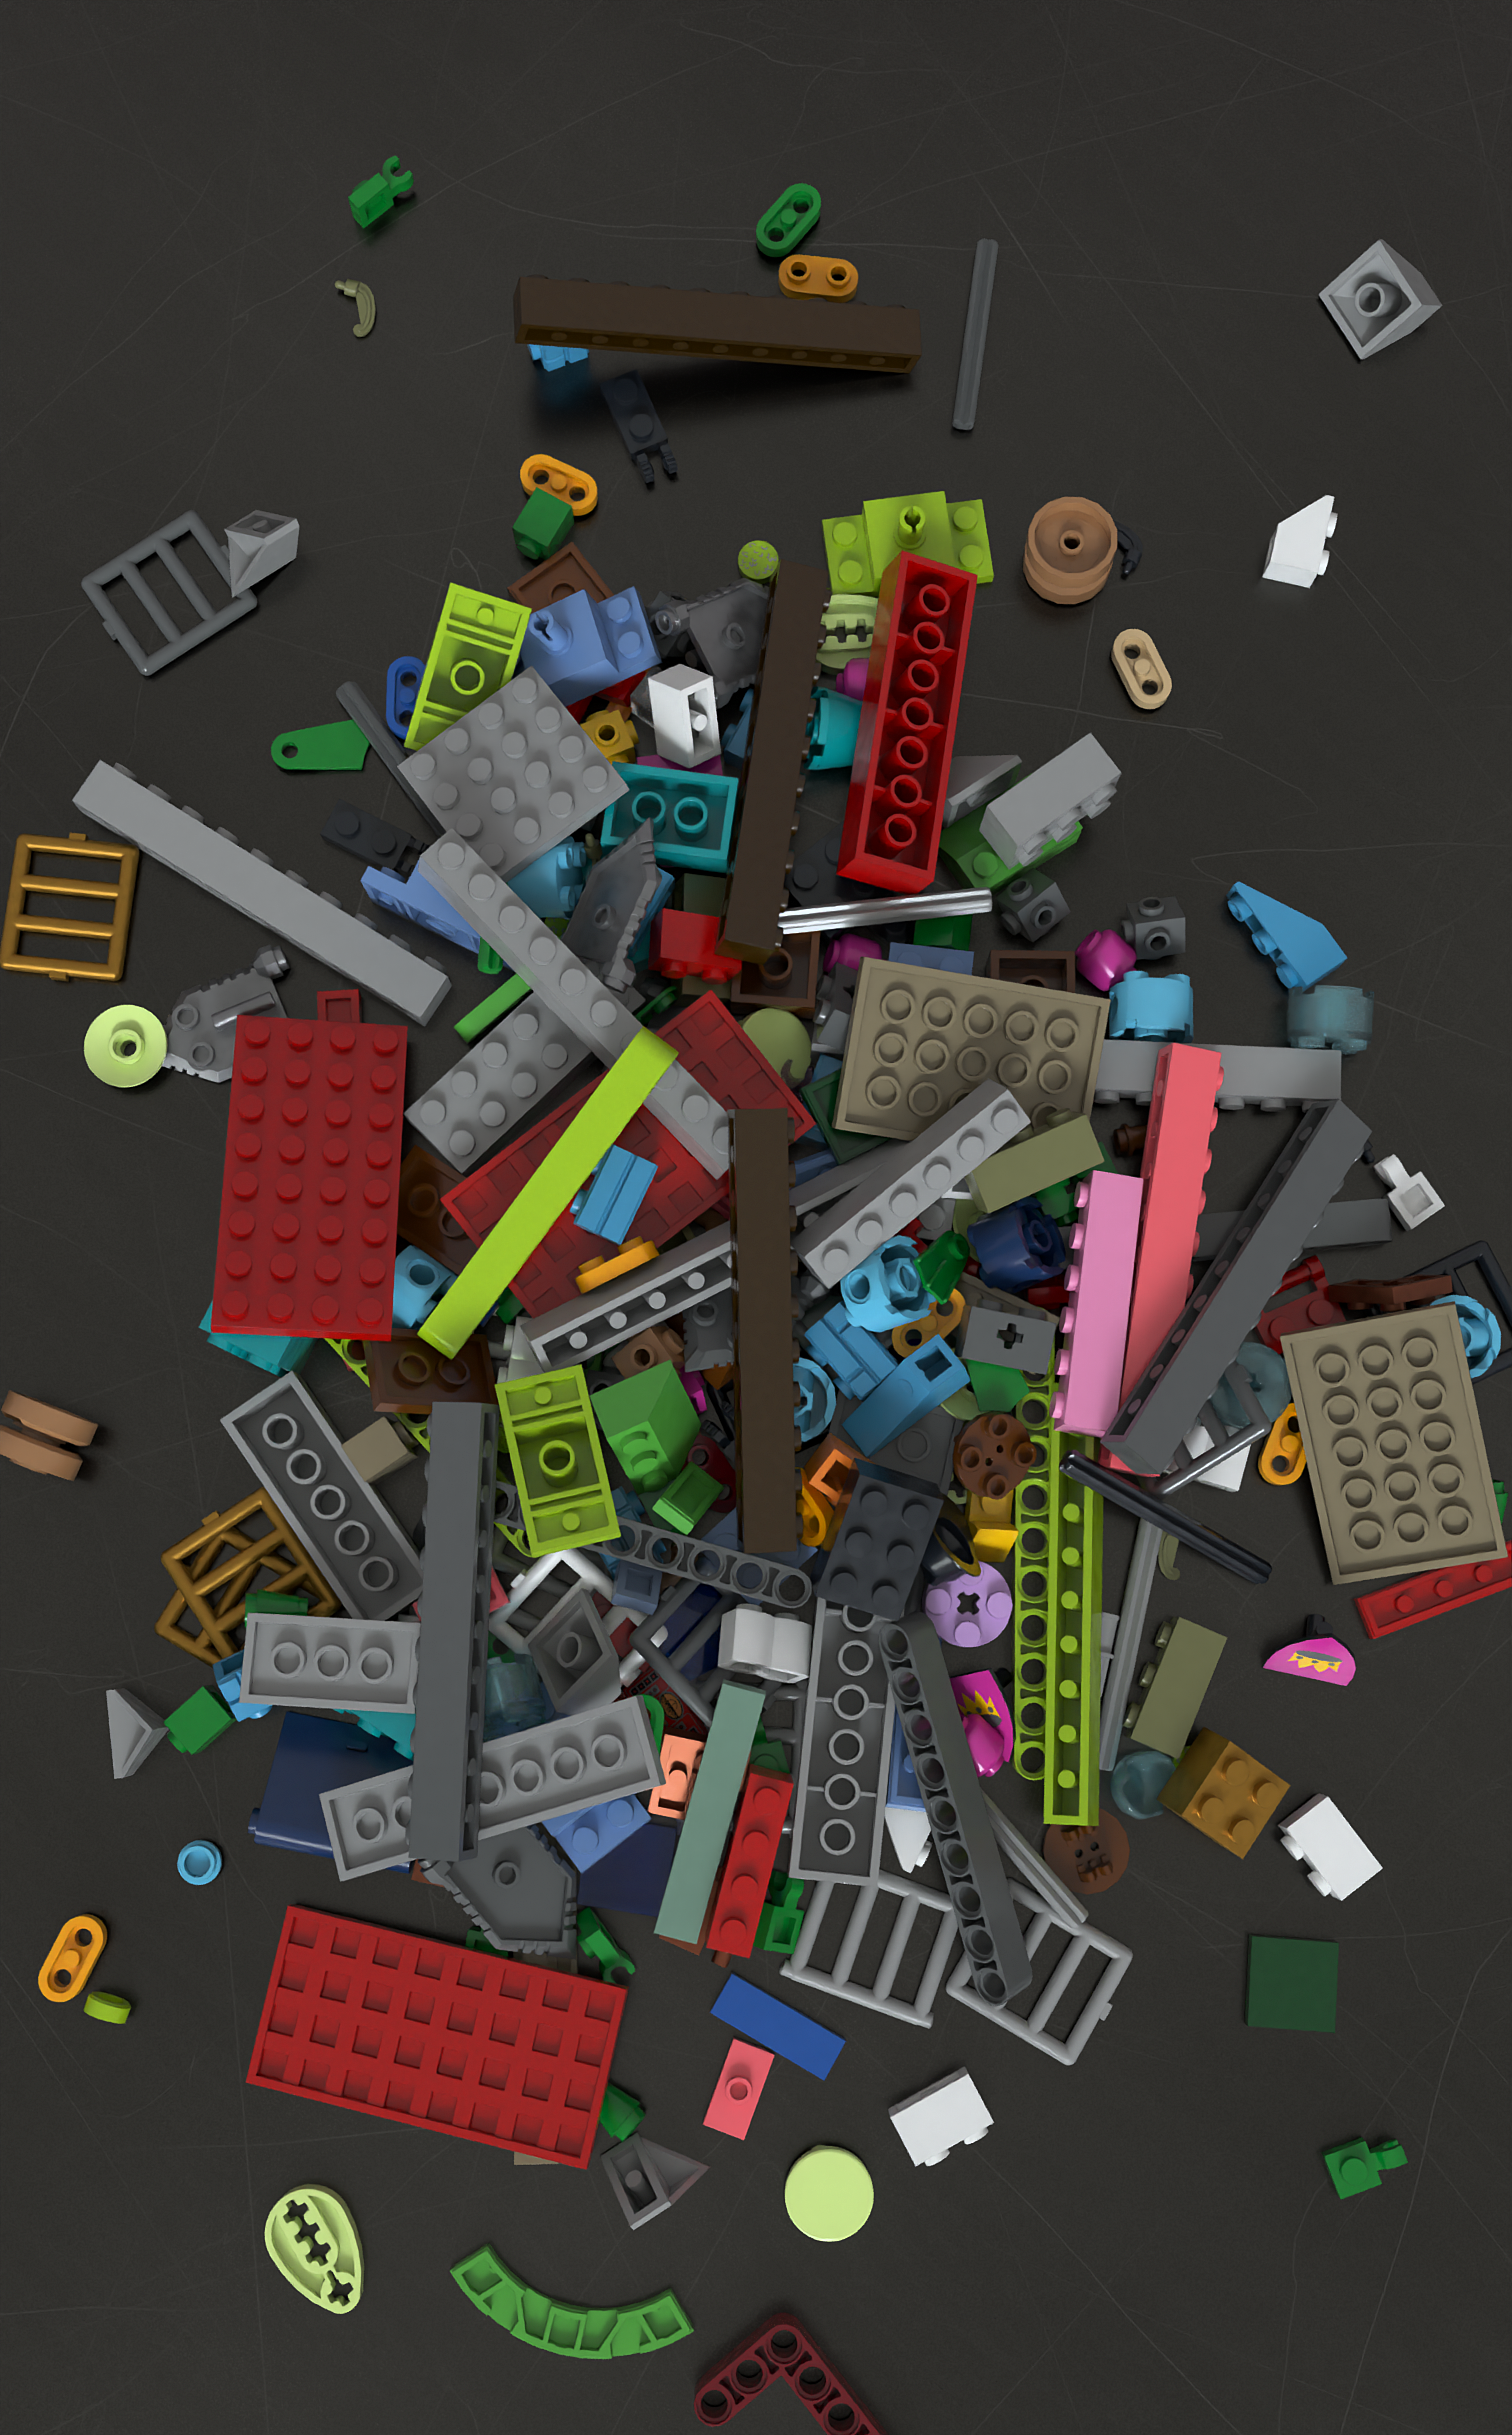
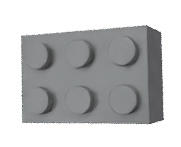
M1089 733L988 804L979 831L1009 870L1019 862L1023 867L1027 866L1043 853L1041 848L1053 838L1057 843L1061 842L1077 829L1075 823L1081 818L1088 815L1092 819L1109 807L1111 802L1108 799L1117 791L1115 786L1121 771L1094 736Z

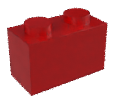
M663 908L651 920L648 969L661 971V975L664 977L678 979L688 975L701 977L702 981L707 984H725L742 970V960L714 954L720 917Z

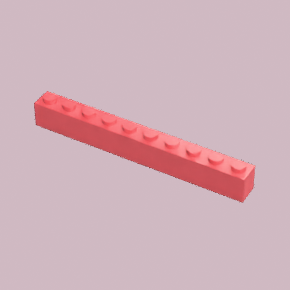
M1174 1042L1160 1049L1157 1058L1140 1178H1143V1188L1118 1412L1184 1309L1185 1301L1190 1297L1194 1283L1193 1275L1190 1274L1192 1257L1196 1255L1199 1248L1200 1236L1196 1232L1198 1216L1202 1213L1206 1201V1193L1202 1190L1204 1174L1209 1170L1212 1160V1151L1208 1149L1210 1132L1214 1130L1217 1123L1218 1110L1214 1107L1216 1091L1220 1089L1223 1082L1224 1069L1220 1066L1222 1053ZM1100 1443L1097 1463L1107 1469L1142 1477L1160 1476L1159 1474H1136Z

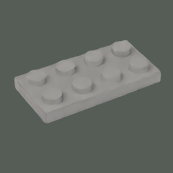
M248 1613L239 1703L416 1714V1707L413 1704V1689L418 1682L419 1662L415 1657V1646L417 1639L420 1637L421 1623Z

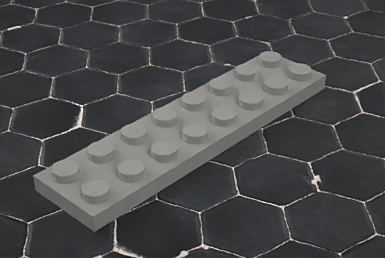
M643 1695L633 1696L483 1743L478 1841L667 1784ZM413 1765L319 1794L340 1882L416 1860V1858H408L409 1845L405 1838L406 1826L411 1818V1799L408 1795V1782L413 1773Z

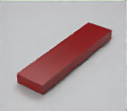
M1512 1539L1505 1541L1508 1554L1506 1558L1431 1569L1354 1598L1369 1638L1376 1639L1512 1587Z

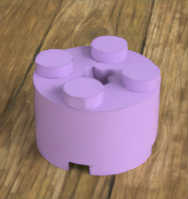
M978 1561L981 1568L979 1577H972L966 1574L952 1582H943L937 1586H932L928 1583L925 1585L922 1597L923 1613L932 1620L938 1638H941L944 1642L960 1647H978L994 1640L1004 1630L1009 1621L1013 1607L1009 1587L996 1569L981 1561ZM960 1593L965 1596L971 1594L975 1596L976 1600L973 1602L975 1611L973 1613L969 1611L958 1612L957 1607L961 1602L957 1596Z

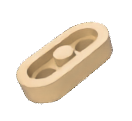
M1127 629L1121 632L1116 637L1112 646L1111 658L1130 698L1137 706L1144 709L1160 707L1170 694L1172 681L1152 639L1147 633L1139 629ZM1127 649L1135 650L1138 657L1130 659L1125 655L1124 651ZM1151 685L1155 688L1156 693L1152 695L1146 694L1142 686Z

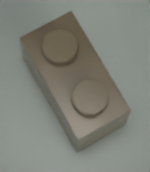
M385 1416L341 1445L364 1482L375 1486L419 1457L413 1447L419 1444L413 1434L400 1420L395 1422Z

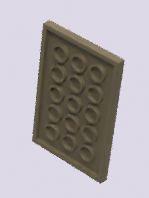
M860 957L832 1128L913 1141L988 1078L1011 1092L1030 1119L1031 1123L1028 1125H1031L1032 1129L1046 1124L1045 1117L1049 1114L1065 1108H1070L1071 1112L1086 1114L1090 1122L1111 999Z
M1455 1301L1280 1334L1333 1585L1508 1557Z

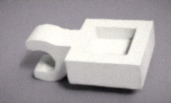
M1394 1154L1373 1166L1380 1179L1391 1187L1392 1190L1385 1194L1383 1198L1388 1199L1389 1207L1406 1231L1413 1229L1445 1206L1420 1171L1409 1177L1402 1163Z

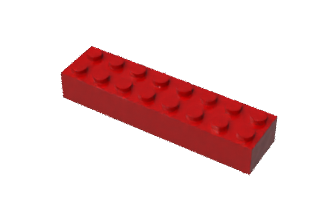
M903 550L883 570L836 875L906 895L918 894L934 881L978 577L976 574Z

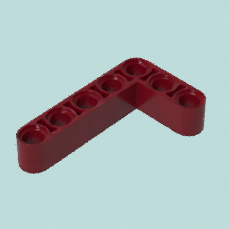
M786 2312L771 2316L702 2375L695 2387V2413L702 2423L711 2427L721 2426L728 2422L782 2375L827 2435H888L799 2319L793 2314ZM780 2330H787L795 2335L796 2340L788 2348H780L772 2342V2337ZM745 2360H753L760 2365L761 2371L758 2375L747 2378L738 2372L737 2367ZM808 2367H817L824 2372V2377L816 2384L805 2383L800 2378V2375ZM710 2390H718L725 2395L727 2400L719 2407H710L704 2403L702 2397ZM843 2403L850 2406L853 2410L852 2414L845 2420L838 2421L829 2415L830 2409L836 2404Z

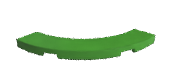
M490 2243L459 2261L449 2270L463 2292L486 2316L489 2315L497 2323L508 2329L513 2336L533 2346L560 2355L587 2359H612L613 2356L631 2355L639 2352L642 2354L674 2343L694 2331L691 2320L672 2288L655 2297L623 2307L587 2308L570 2305L552 2299L524 2283L503 2263Z

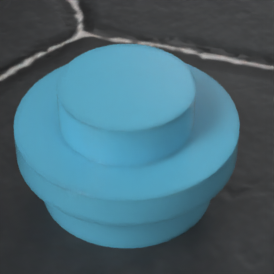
M206 1840L190 1842L181 1850L178 1856L177 1866L179 1873L188 1883L194 1885L209 1883L217 1877L222 1867V1856L219 1849L213 1843Z

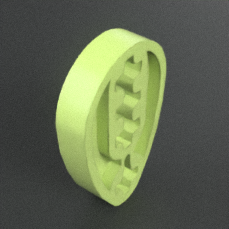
M848 594L831 595L828 610L826 613H822L821 624L827 626L826 635H834L838 627H844L845 634H854L858 626H864L865 632L872 634L867 635L865 642H859L857 635H848L844 643H839L837 636H827L820 650L817 649L816 661L821 662V670L823 672L837 675L844 672L846 663L850 659L870 657L878 598Z
M306 2184L291 2189L279 2199L267 2218L265 2226L267 2250L281 2273L300 2293L313 2303L334 2313H347L360 2300L364 2282L362 2244L355 2221L345 2201L332 2189L317 2184ZM291 2200H294L297 2205L305 2202L308 2206L304 2219L309 2225L315 2222L318 2224L319 2229L315 2234L316 2241L320 2245L326 2242L330 2245V2249L326 2254L327 2260L324 2261L320 2255L314 2258L310 2255L309 2252L313 2248L314 2243L309 2236L304 2238L299 2236L298 2232L303 2227L301 2219L298 2216L293 2218L288 2216L287 2212L292 2207ZM332 2272L342 2285L348 2282L352 2285V2289L348 2294L349 2300H345L342 2295L336 2298L332 2295L331 2292L336 2286Z

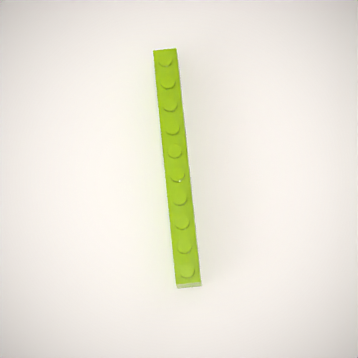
M1052 1383V1394L1054 1391L1058 1392L1059 1383ZM1051 1417L1044 1824L1099 1826L1103 1495L1061 1472L1059 1463L1067 1450H1076L1097 1462L1101 1438L1055 1431V1418Z

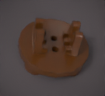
M990 1411L977 1415L964 1425L960 1434L953 1439L955 1442L952 1456L954 1472L962 1486L978 1496L989 1497L995 1500L1002 1499L1021 1483L1029 1466L1036 1460V1448L1031 1443L1030 1436L1024 1425L1007 1413Z
M1100 1807L1099 1826L1050 1824L1044 1831L1042 1848L1044 1860L1072 1892L1088 1895L1105 1891L1119 1881L1127 1868L1130 1853L1127 1833L1117 1818ZM1096 1842L1098 1844L1096 1850H1091V1843ZM1081 1849L1082 1854L1080 1857L1075 1856V1850Z

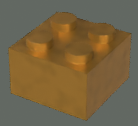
M1203 1727L1156 1800L1213 1841L1243 1859L1291 1785L1228 1739Z

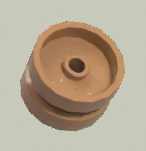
M1062 497L1044 505L1035 513L1028 528L1027 542L1023 553V572L1030 587L1042 598L1057 604H1077L1095 596L1104 587L1109 577L1117 550V528L1111 515L1098 503L1083 497Z
M9 1390L1 1411L5 1417L13 1419V1424L21 1427L22 1430L0 1424V1454L10 1458L9 1461L45 1475L50 1473L74 1481L83 1460L78 1453L60 1446V1444L69 1442L78 1446L90 1445L98 1424L33 1397Z

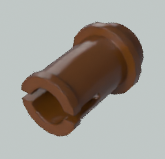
M1127 1123L1121 1124L1120 1129H1114L1113 1142L1117 1154L1124 1153L1125 1156L1130 1157L1133 1155V1152L1144 1150L1148 1124L1129 1127Z

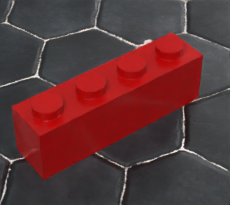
M753 1764L748 1765L705 1933L706 1948L750 1958L794 1785L792 1775L789 1773Z

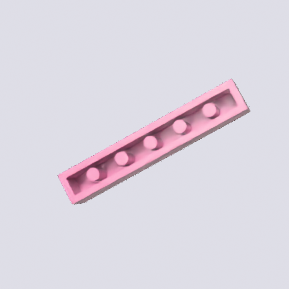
M1093 1170L1082 1182L1079 1181L1077 1183L1074 1194V1206L1079 1207L1078 1223H1073L1069 1236V1247L1075 1249L1073 1265L1069 1264L1064 1279V1289L1070 1291L1068 1307L1064 1306L1059 1322L1060 1332L1065 1333L1063 1349H1059L1056 1354L1054 1365L1055 1375H1060L1058 1392H1053L1049 1408L1050 1417L1055 1418V1431L1102 1438L1118 1414L1143 1178Z

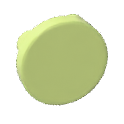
M765 1008L752 1012L743 1020L737 1022L789 1089L796 1086L805 1077L811 1063V1041L806 1028L795 1015L781 1009Z
M817 2145L803 2154L793 2164L788 2173L785 2183V2203L789 2216L797 2228L816 2240L839 2241L853 2235L864 2225L873 2206V2185L867 2168L857 2156L843 2148Z

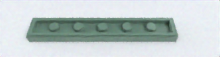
M725 1679L722 1681L655 1924L654 1933L697 1944L766 1696V1690Z

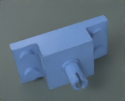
M633 586L597 603L583 589L530 614L511 680L532 665L566 707L662 663L639 591Z
M419 860L406 884L403 883L405 878L392 869L382 867L381 871H378L370 866L367 867L360 881L372 903L479 954L480 935L418 872ZM503 960V966L506 967V968H508V969H510V970H512V971H514V970Z
M542 1682L484 1726L483 1740L485 1742L492 1741L571 1715L556 1712L545 1684ZM632 1794L542 1821L549 1833L557 1839L578 1870L583 1874L652 1818L636 1796Z

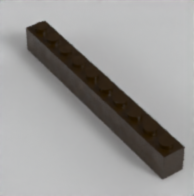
M540 274L519 277L513 295L514 340L517 344L910 373L922 356L919 309H907L899 304L883 307L867 305L862 301L834 303L828 302L824 298H811L809 300L789 299V297L781 294L762 297L750 296L747 292L743 291L726 294L710 292L705 288L677 290L660 284L641 287L630 286L623 281L605 284L589 282L584 278L557 280L549 279Z
M784 559L779 561L770 578L714 951L716 955L764 965L773 952L779 951L783 939L784 930L783 927L778 926L779 914L784 913L789 898V889L783 886L785 874L789 875L795 851L789 849L790 837L796 834L800 820V812L794 809L796 798L801 797L805 784V773L800 772L801 760H805L808 755L811 736L805 735L806 724L812 721L816 707V699L810 696L812 686H816L821 671V662L816 661L817 649L820 650L826 636L827 626L821 624L822 613L827 612L832 594V589L826 588L828 571Z
M787 1108L727 1110L737 1547L744 1554L797 1551V1539H802L803 1518L801 1512H796V1495L802 1494V1474L800 1469H795V1451L801 1450V1430L799 1425H794V1408L800 1406L801 1394L799 1382L793 1381V1364L799 1363L800 1349L798 1338L792 1337V1320L798 1319L799 1304L797 1294L791 1293V1276L797 1275L798 1259L796 1250L790 1249V1232L796 1231L797 1214L795 1206L789 1205V1188L795 1187L796 1169L794 1161H789L788 1144L794 1143L795 1124L793 1117H788Z

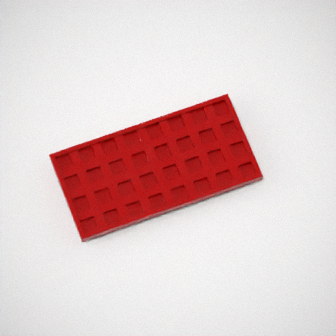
M712 989L654 1033L679 1052L675 1059L726 1112L730 1109L787 1108L788 1117H793L794 1142L817 1124ZM610 1069L603 1072L440 1199L478 1249ZM643 1104L613 1142L614 1145L658 1166L622 1244L641 1236L644 1243L653 1240L658 1249L729 1193V1169L716 1180ZM590 1174L580 1188L589 1191L595 1176ZM579 1190L508 1285L509 1289L533 1319L582 1295L574 1279L582 1275L578 1268L579 1266L601 1255L605 1263L621 1255L617 1248L619 1247L618 1245L573 1224L577 1215L569 1211Z
M237 1015L211 1333L391 1341L408 1026Z
M290 1904L286 1910L246 2083L587 2170L590 2165L629 1987Z

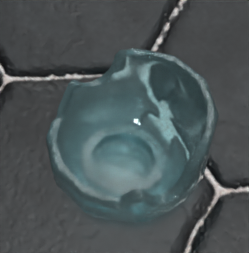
M1137 1751L1124 1756L1115 1767L1110 1783L1112 1797L1120 1810L1135 1819H1145L1163 1814V1804L1156 1799L1176 1770L1173 1762L1168 1756L1159 1751Z

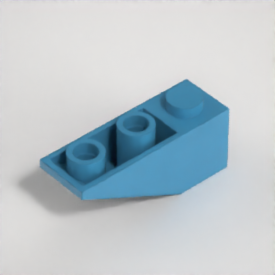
M1239 881L1227 893L1226 896L1229 899L1228 907L1232 914L1240 922H1246L1254 933L1252 934V939L1258 950L1264 955H1270L1278 966L1276 972L1282 983L1290 989L1293 987L1298 995L1339 968L1347 959V956L1322 923Z
M937 1334L904 1359L845 1420L842 1426L869 1459L970 1382L971 1379L965 1366L941 1336Z

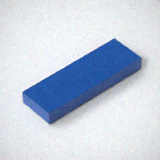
M731 1972L710 2010L711 2014L822 2080H825L846 2042V2039L734 1972Z

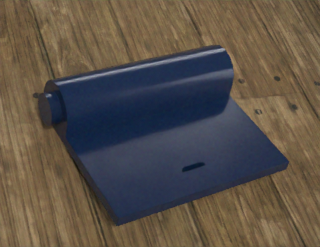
M286 1711L261 1808L254 1807L249 1821L248 1833L255 1834L254 1842L256 1844L335 1859L319 1794L411 1766L413 1761L401 1755L393 1748L396 1741L390 1737L387 1738L380 1735L378 1738L358 1725ZM347 1748L355 1749V1750H360V1751H366V1752L362 1753V1752L352 1751V1750H348ZM414 1860L386 1868V1870L410 1874Z

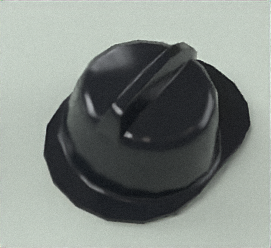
M943 1493L941 1494L944 1502L920 1563L927 1583L932 1586H937L943 1582L955 1581L966 1574L972 1577H979L981 1574L969 1525L957 1505Z

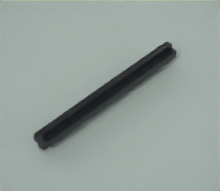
M1067 1450L1063 1454L1062 1460L1059 1463L1061 1472L1251 1582L1265 1584L1269 1580V1575L1272 1571V1566L1269 1562L1076 1450Z

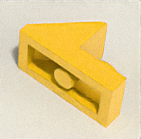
M967 1489L965 1519L972 1534L978 1561L1003 1563L1019 1533V1530L1010 1523L1014 1489L999 1500L975 1495Z

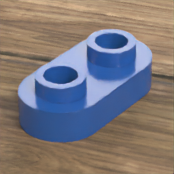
M412 656L396 659L390 665L387 672L386 720L392 733L402 740L406 739L409 726H405L401 722L405 716H412L415 700L425 669L424 663ZM412 676L417 679L412 686L402 684L406 677Z

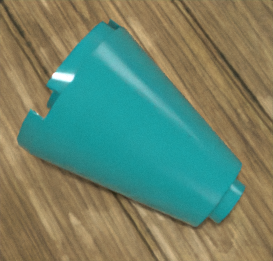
M813 687L810 697L816 699V707L812 721L806 724L805 735L811 736V742L806 757L809 760L803 765L804 769L821 770L853 766L863 701L826 687Z

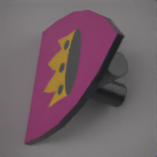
M1311 1614L1308 1616L1306 1637L1290 1640L1276 1647L1264 1661L1263 1668L1347 1686L1356 1671V1660L1354 1653L1348 1645L1333 1634V1627L1328 1622H1325V1617L1319 1614Z
M991 1667L949 1677L959 1714L965 1716L978 1714L997 1730L1004 1738L1002 1756L1009 1763L1012 1760L1016 1726L1012 1708L1004 1688L1012 1681L1011 1673L1005 1668H1000L994 1673Z

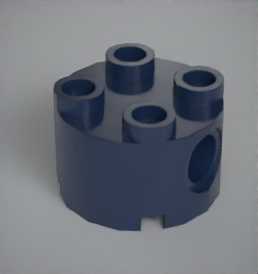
M1030 1196L1024 1197L991 1213L978 1217L975 1223L968 1226L967 1235L969 1241L976 1248V1253L981 1262L979 1269L980 1277L988 1288L998 1287L1006 1293L1014 1294L1062 1273L1064 1268L1058 1267V1264L1066 1259L1062 1235L1051 1214L1042 1216L1037 1208L1043 1206L1037 1199Z

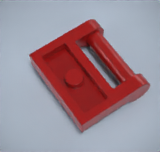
M1316 1255L1302 1260V1265L1285 1272L1280 1289L1272 1296L1308 1280L1314 1292L1270 1312L1264 1313L1263 1310L1261 1311V1319L1254 1327V1330L1268 1359L1283 1352L1280 1339L1281 1333L1346 1321L1338 1302H1329V1283L1325 1277L1324 1268Z

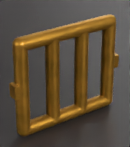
M70 833L69 838L20 834L15 844L0 946V967L5 970L49 974L52 980L69 981V976L111 981L119 980L123 973L139 859V849L137 846L89 840L86 834ZM32 851L121 860L118 883L29 874ZM26 891L114 899L113 922L105 923L23 914ZM20 931L108 939L110 943L107 963L17 954Z
M260 1487L221 1514L219 1511H215L202 1519L203 1526L161 1554L162 1564L222 1659L239 1652L227 1632L245 1621V1600L218 1618L204 1596L282 1544L286 1545L298 1565L261 1590L286 1594L308 1580L321 1602L307 1610V1616L329 1617L342 1606V1602L265 1487ZM259 1508H262L275 1529L197 1581H194L183 1564L182 1559Z
M231 1527L205 1544L192 1565H185L194 1581H197L206 1575L225 1543L241 1552L256 1541ZM274 1551L270 1552L233 1577L214 1608V1613L219 1618L238 1604L261 1565L280 1576L297 1565ZM308 1580L297 1586L318 1598V1603L321 1602ZM177 1587L155 1623L154 1631L160 1637L213 1668V1664L223 1659L219 1652L211 1647L213 1643L204 1628H202L196 1638L175 1625L188 1604ZM295 1587L286 1594L293 1595L297 1587ZM245 1641L243 1642L239 1651L244 1649Z

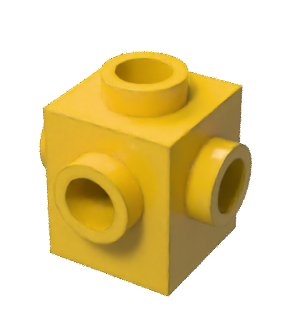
M619 709L611 713L608 710L596 712L590 715L585 723L580 724L581 728L611 765L612 762L628 764L636 762L634 745L640 743L632 721L624 722Z

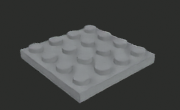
M532 665L397 766L447 832L453 828L505 883L629 791L625 781Z

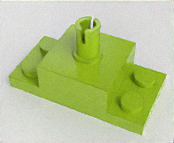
M944 491L863 501L862 515L822 520L821 527L830 588L832 589L831 595L848 594L878 597L883 570L902 550L978 575L977 584L993 581L994 573L982 499L946 504Z
M450 582L415 700V707L404 747L418 751L511 681L532 608Z
M582 1364L495 1384L532 1557L621 1537Z

